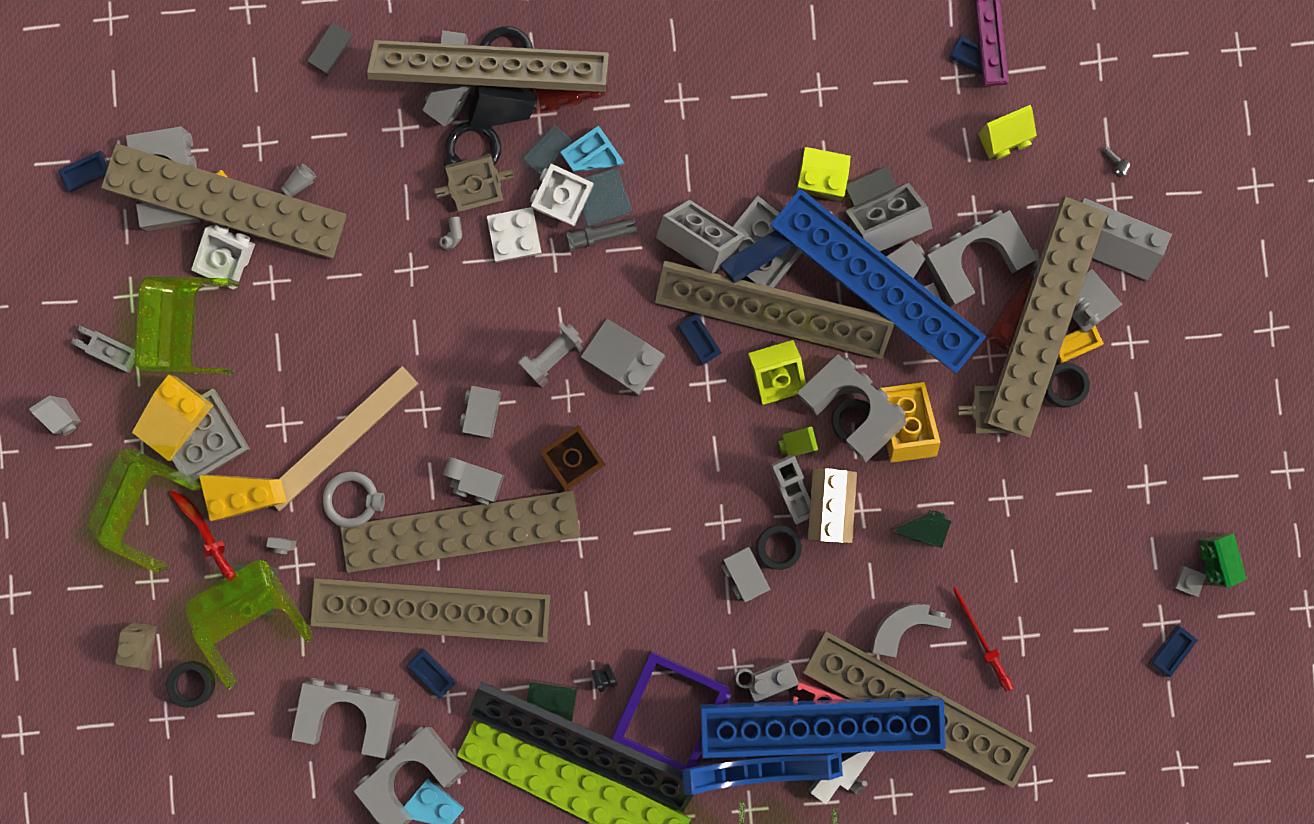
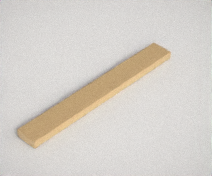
M403 366L280 478L287 502L275 505L279 511L285 508L419 385Z

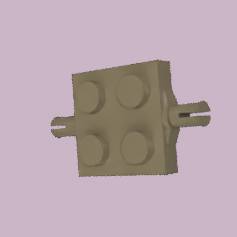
M491 154L446 165L448 186L435 188L437 198L451 194V197L456 202L458 212L502 201L501 181L514 178L512 168L498 172L494 166Z
M997 386L973 387L971 406L957 407V410H967L958 411V416L972 415L974 434L1014 433L984 423Z

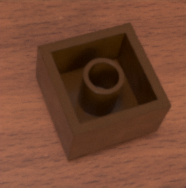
M580 425L539 451L566 491H569L606 466Z

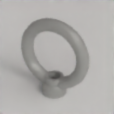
M344 472L335 476L327 484L323 493V508L333 523L347 528L358 527L366 523L375 511H383L385 495L384 493L377 492L375 485L367 476L358 472ZM346 481H355L362 484L368 493L366 510L355 518L340 516L332 505V496L335 489Z

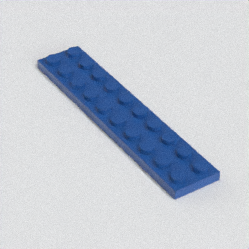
M802 189L797 191L770 224L771 228L790 240L796 248L876 312L893 322L896 328L954 374L960 370L986 338L983 333Z

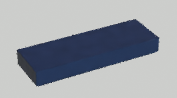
M774 230L721 263V270L736 283L792 248V242Z

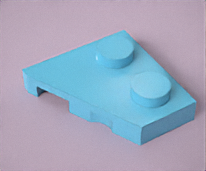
M599 126L560 152L574 173L617 167L624 164V161Z
M429 777L404 806L413 817V820L429 824H452L464 810L462 805Z

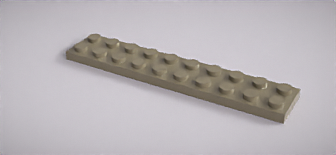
M374 40L367 74L370 80L606 92L609 53Z
M117 143L101 187L108 192L333 260L347 218V214Z
M1061 197L984 423L1025 437H1031L1108 212L1068 197Z
M664 261L655 303L878 359L883 358L894 326L893 322L880 314L744 280L734 283L728 276L716 273L710 274L704 270Z
M574 491L370 521L353 528L340 526L347 573L581 537Z
M314 578L311 626L547 643L551 594Z
M827 631L823 633L803 671L804 674L850 699L929 696L942 698L944 700L946 749L943 750L1012 788L1015 787L1036 747Z

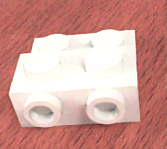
M550 164L549 169L545 168L540 177L542 184L539 190L535 189L531 196V207L536 211L575 227L594 183Z
M217 224L206 227L191 270L231 289H235L238 286L244 267L249 263L255 244L249 242L250 237L245 234L237 233L234 235L228 232L229 228Z

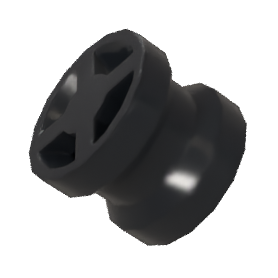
M609 663L600 670L594 669L591 671L600 693L605 691L606 687L618 685Z

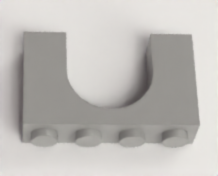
M182 126L126 135L127 147L197 168L195 157L191 154L190 148L193 147L192 135ZM148 203L136 204L139 226L146 231L202 222L201 219Z
M1000 210L989 216V222L982 224L980 221L969 227V233L963 236L961 233L950 237L948 239L950 243L941 247L940 244H937L927 250L929 254L925 257V261L951 307L975 294L961 265L962 253L967 245L974 242H987L993 245L1001 253L1012 274L1037 260L1010 210L1002 213Z
M838 354L797 393L801 401L816 415L825 409L836 397L845 393H858L870 401L871 408L868 418L846 439L849 447L866 463L907 424L904 417L906 413L898 404L893 406L888 401V395L881 388L876 390L871 385L873 383L872 380L865 373L860 375L855 370V364L848 357L843 359Z
M311 678L310 681L302 684L291 740L313 745L318 743L326 711L333 703L344 701L359 707L366 718L367 726L361 754L386 758L389 755L400 699L394 698L393 693L380 692V695L372 694L371 689L357 687V690L347 689L348 685L343 683H334L331 686L324 684V680Z
M420 727L411 735L413 739L410 742L399 745L393 751L395 755L392 758L381 761L375 767L377 771L371 776L366 775L358 782L359 787L354 792L379 824H409L413 820V817L398 800L394 791L395 776L404 764L410 761H418L424 764L443 787H450L467 772L432 727Z

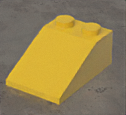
M168 375L154 392L132 433L165 459L171 461L214 405L178 377Z
M925 382L881 388L888 395V401L893 406L898 404L906 413L904 417L907 424L886 443L890 462L936 457L941 442Z

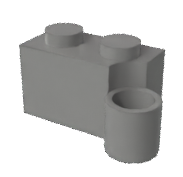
M448 457L443 471V475L452 478L450 487L454 488L453 493L464 497L467 496V493L475 495V501L487 505L489 501L496 502L505 476L452 457Z
M788 659L755 673L748 668H740L735 675L738 686L749 688L755 702L799 684L791 662ZM742 672L751 674L749 683L742 684L739 682L738 677Z

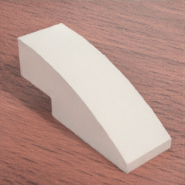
M851 752L841 758L843 776L832 780H815L809 788L810 793L827 804L840 785L849 790L875 752Z

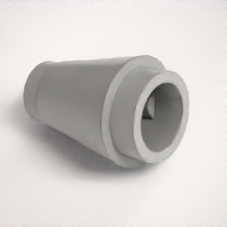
M302 164L300 167L296 166L281 189L287 196L293 197L313 184L316 175L305 164Z

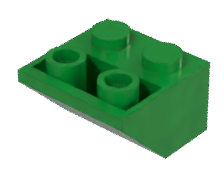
M1223 533L1199 540V555L1205 561L1207 568L1205 569L1206 579L1211 583V586L1228 588L1247 580L1234 533Z

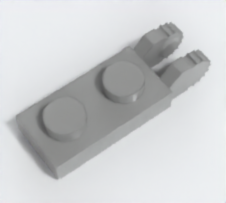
M79 325L77 330L92 338L88 345L74 338L71 344L84 349L86 353L130 373L140 353L139 351L100 332H94Z

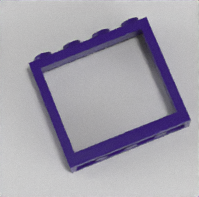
M651 651L612 736V740L625 744L627 747L645 753L681 771L698 766L702 761V758H699L701 753V733L687 764H684L624 737L625 732L656 663L719 691L714 704L728 703L731 693L728 692L729 686Z

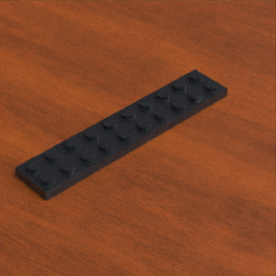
M480 682L466 716L681 812H684L694 796L685 794L683 771L654 759L645 753L627 747L625 744L618 743L602 734L591 731L580 724L564 719L560 715L544 710L535 704L526 702L515 695Z

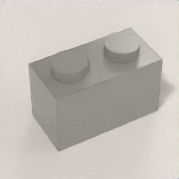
M471 386V391L467 390L464 404L468 405L466 414L462 413L460 427L463 428V433L493 438L502 394L500 391Z
M749 547L723 559L725 564L721 567L727 578L732 576L736 584L732 589L738 600L743 598L744 602H747L771 590Z

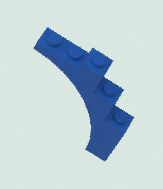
M841 753L766 755L743 758L718 757L705 761V764L683 769V783L686 795L754 783L832 780L843 776Z

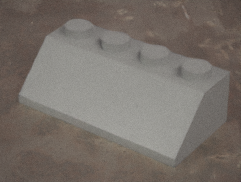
M1083 198L1079 201L1108 212L1092 259L1148 281L1162 259L1172 234L1089 199Z

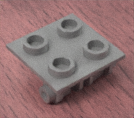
M1093 269L1086 274L1072 318L1085 333L1123 305Z

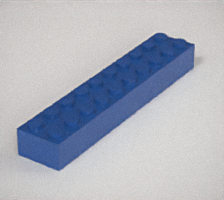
M938 696L700 705L701 754L703 758L946 749L944 700Z

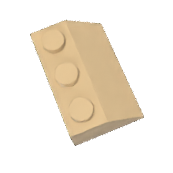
M813 469L808 540L852 543L857 472Z

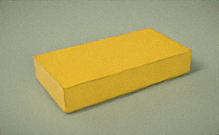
M1096 326L1086 333L1079 329L1065 336L1057 358L1059 364L1104 344Z

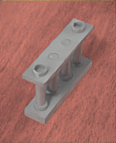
M561 322L558 325L562 334L536 359L533 357L529 360L525 356L519 362L542 388L549 382L546 378L548 371L573 347L579 352L583 350L581 346L583 341L578 337L579 333L570 324L565 326Z

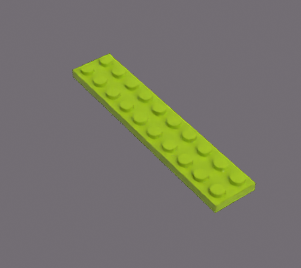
M474 720L457 755L592 824H689L691 820L690 817L650 797L477 720Z

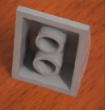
M606 319L581 358L640 396L665 359V355L611 320Z

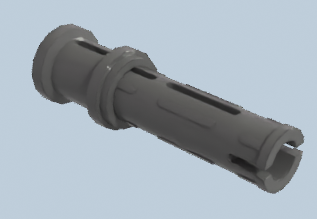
M635 219L595 229L585 227L584 230L574 233L566 232L570 252H574V249L584 246L593 247L596 242L638 233Z

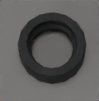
M1065 362L1055 365L1045 398L1057 407L1068 408L1080 404L1089 393L1090 381L1088 374L1075 363ZM1063 371L1073 373L1079 381V390L1070 399L1058 397L1052 388L1054 377Z
M857 398L848 399L839 404L833 411L831 418L832 429L835 435L843 442H847L846 439L851 434L846 433L841 427V415L848 408L856 407L863 410L868 418L871 405L866 401Z
M775 525L768 527L760 534L756 550L763 564L772 569L784 570L797 563L801 556L802 544L800 537L793 529L787 526ZM773 534H784L792 541L793 551L790 557L784 561H774L766 554V541Z
M197 661L182 663L175 667L168 675L166 682L167 693L170 699L178 706L184 708L196 707L208 701L215 689V677L211 669L203 663ZM193 670L202 675L205 686L200 696L189 699L180 694L177 682L182 673Z

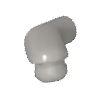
M460 217L448 218L450 231L439 240V244L443 249L451 250L455 248L462 239Z

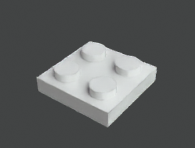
M532 207L487 216L496 263L542 254Z

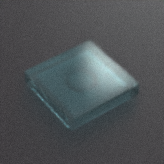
M617 167L585 178L594 183L583 207L588 227L633 212Z

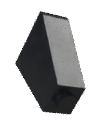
M476 85L467 113L469 128L476 130L530 119L532 111L536 110L538 98L534 96L533 88Z

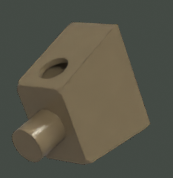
M133 622L122 629L115 664L149 671L157 626Z

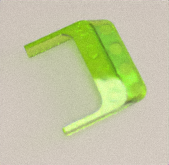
M146 277L143 279L139 286L135 343L136 366L140 370L152 372L234 376L233 370L196 368L192 363L195 298L198 290L205 286L239 287V282L229 278Z
M123 449L116 456L89 518L88 528L105 548L156 573L165 571L169 567L168 564L123 543L124 534L150 477L155 474L162 475L191 490L202 489L201 482L138 451Z
M255 560L234 572L236 577L233 580L228 581L227 578H224L191 598L185 606V612L196 643L228 690L233 688L237 680L215 648L214 644L275 608L282 609L288 614L306 643L311 641L314 635L269 564L263 560Z

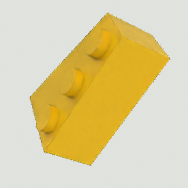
M212 474L199 475L210 521L224 520L287 502L281 479Z

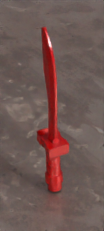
M170 491V495L181 511L200 531L206 543L202 549L205 558L212 555L223 577H226L228 581L233 580L236 577L234 569L222 555L225 550L223 541L215 542L200 512L187 497L178 492Z
M953 587L963 612L986 651L983 657L985 663H990L999 679L1000 686L1003 687L1005 692L1010 691L1014 687L1010 677L1007 676L998 660L999 652L997 649L990 650L958 589Z

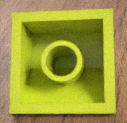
M1031 105L987 123L978 133L989 159L993 157L1001 159L1011 154L1010 150L1018 147V150H1022L1032 145L1031 141L1037 134Z
M805 147L796 193L799 189H802L809 196L841 202L845 195L851 156Z
M794 340L748 353L763 405L798 395L797 392L806 385L801 356Z

